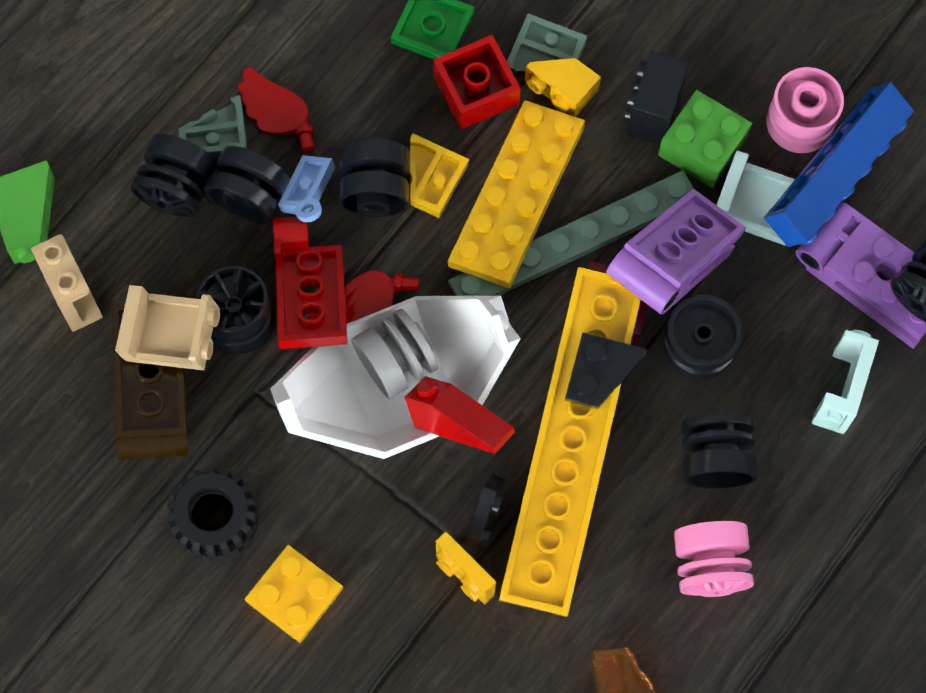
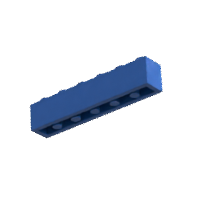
M891 82L868 90L764 216L765 221L787 247L800 244L808 245L818 237V230L823 223L836 215V207L855 191L854 185L857 181L872 170L873 166L871 164L889 149L890 140L907 126L906 121L914 110Z

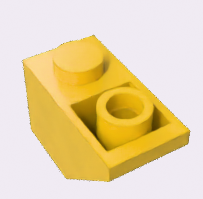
M576 58L529 62L525 67L524 81H526L527 86L534 93L539 95L542 93L549 98L558 111L569 113L574 117L581 112L599 91L601 77Z

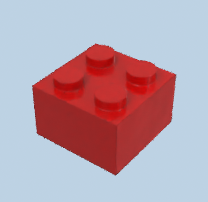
M493 35L433 60L434 78L461 130L520 105L521 88Z

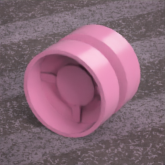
M812 67L798 68L784 75L777 84L766 117L767 129L772 139L782 148L795 153H809L820 149L832 135L843 110L844 96L839 83L827 72Z

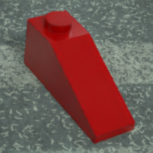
M425 376L405 396L414 427L493 454L515 433L513 426L450 383Z

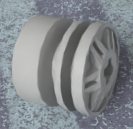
M401 308L393 313L398 328L389 318L382 319V326L386 334L383 338L377 331L369 327L351 339L354 349L365 369L380 391L389 400L408 389V382L404 374L407 370L420 381L424 378V373L419 363L431 374L439 369L433 354L432 345L418 323L414 322L404 309Z

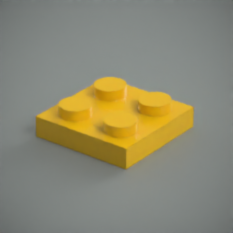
M447 532L441 535L436 540V557L439 559L436 561V564L447 576L451 577L454 574L463 583L461 589L472 601L475 602L479 599L485 605L495 596L496 581Z
M287 545L244 600L298 643H301L343 590V586L291 546Z

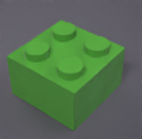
M696 90L662 138L658 156L713 189L733 161L736 150L739 151L747 140L752 123Z

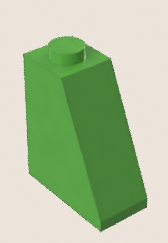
M47 160L0 177V231L14 264L19 262L28 263L36 260L30 248L48 240L55 178Z

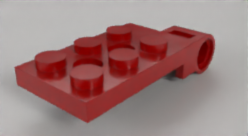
M297 217L273 218L279 349L348 344L342 245L309 247L308 222H302ZM309 286L319 288V290L314 293L303 292V290ZM311 312L320 314L318 318L313 320L304 318L306 314Z

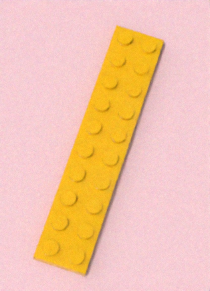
M578 267L499 598V601L565 617L568 616L621 384L609 395L608 399L599 409L565 401L582 333L630 345L641 301L640 298L607 273Z

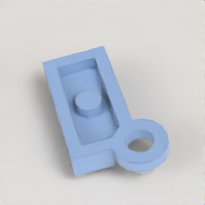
M302 155L278 204L282 213L294 214L302 222H312L320 217L322 206L319 200L335 169L332 158Z

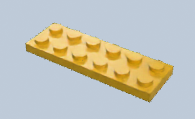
M524 100L448 259V267L497 285L511 288L585 128V120Z

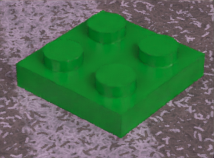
M408 0L391 36V44L432 60L455 51L459 48L474 16L475 7L458 0Z

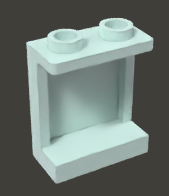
M736 150L716 206L745 226V232L786 246L765 221L764 216L795 179L747 163L749 154Z
M845 330L832 355L835 358L850 363L841 397L826 392L814 412L811 424L841 434L845 433L856 417L879 340L871 338L870 334L861 330Z

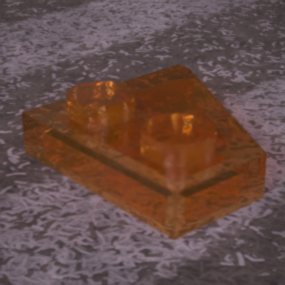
M628 647L593 651L591 653L597 693H655L652 688L653 683L646 673L639 669L638 662Z

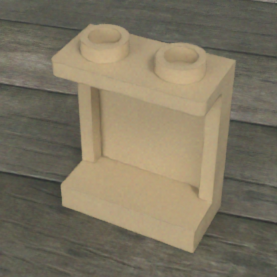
M57 235L30 248L72 332L103 318L63 235Z
M129 285L115 351L128 362L205 370L206 360H210L213 353L211 336L213 327H217L219 323L220 309L210 295L202 294L201 299L150 294L142 286Z

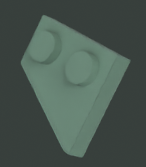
M528 13L507 59V63L512 73L525 72V67L529 62L570 58L579 60L587 42V35Z
M241 96L231 98V104L217 112L212 109L203 114L199 120L191 121L178 129L179 138L198 145L214 159L220 157L226 146H237L247 149Z

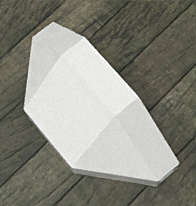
M415 296L348 323V344L312 347L270 388L288 433L382 459L439 437L414 427L405 396L420 381L407 370L404 374L408 382V389L390 400L387 399L365 369L354 349L351 339L369 327L377 331L383 338L386 334L382 326V319L389 318L398 328L393 313L400 308L404 309L426 334L439 365V369L431 374L419 363L424 377L428 376L450 383L483 405L520 340L519 335L510 325L502 297Z

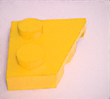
M412 133L410 137V205L440 219L469 165V159Z

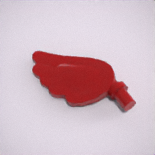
M252 68L245 69L243 71L244 81L238 85V89L242 95V104L246 107L247 117L257 122L260 132L275 136L295 134L296 138L300 140L302 152L313 151L315 149L312 139L314 130L312 126L308 125L309 110L303 99L264 78Z
M377 270L365 272L354 278L345 286L347 324L392 306L395 292L401 293L402 290L418 292L419 278L403 277V274L397 273L396 277H390ZM315 312L309 313L310 320L320 316V314Z

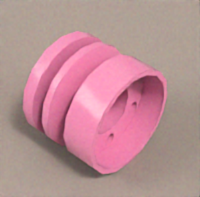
M712 521L692 524L675 530L676 556L682 559L693 560L678 568V575L685 577L679 583L682 594L718 597L743 591L754 585L753 575L745 573L752 568V562L748 559L735 557L748 551L750 548L748 528L745 523L737 521Z

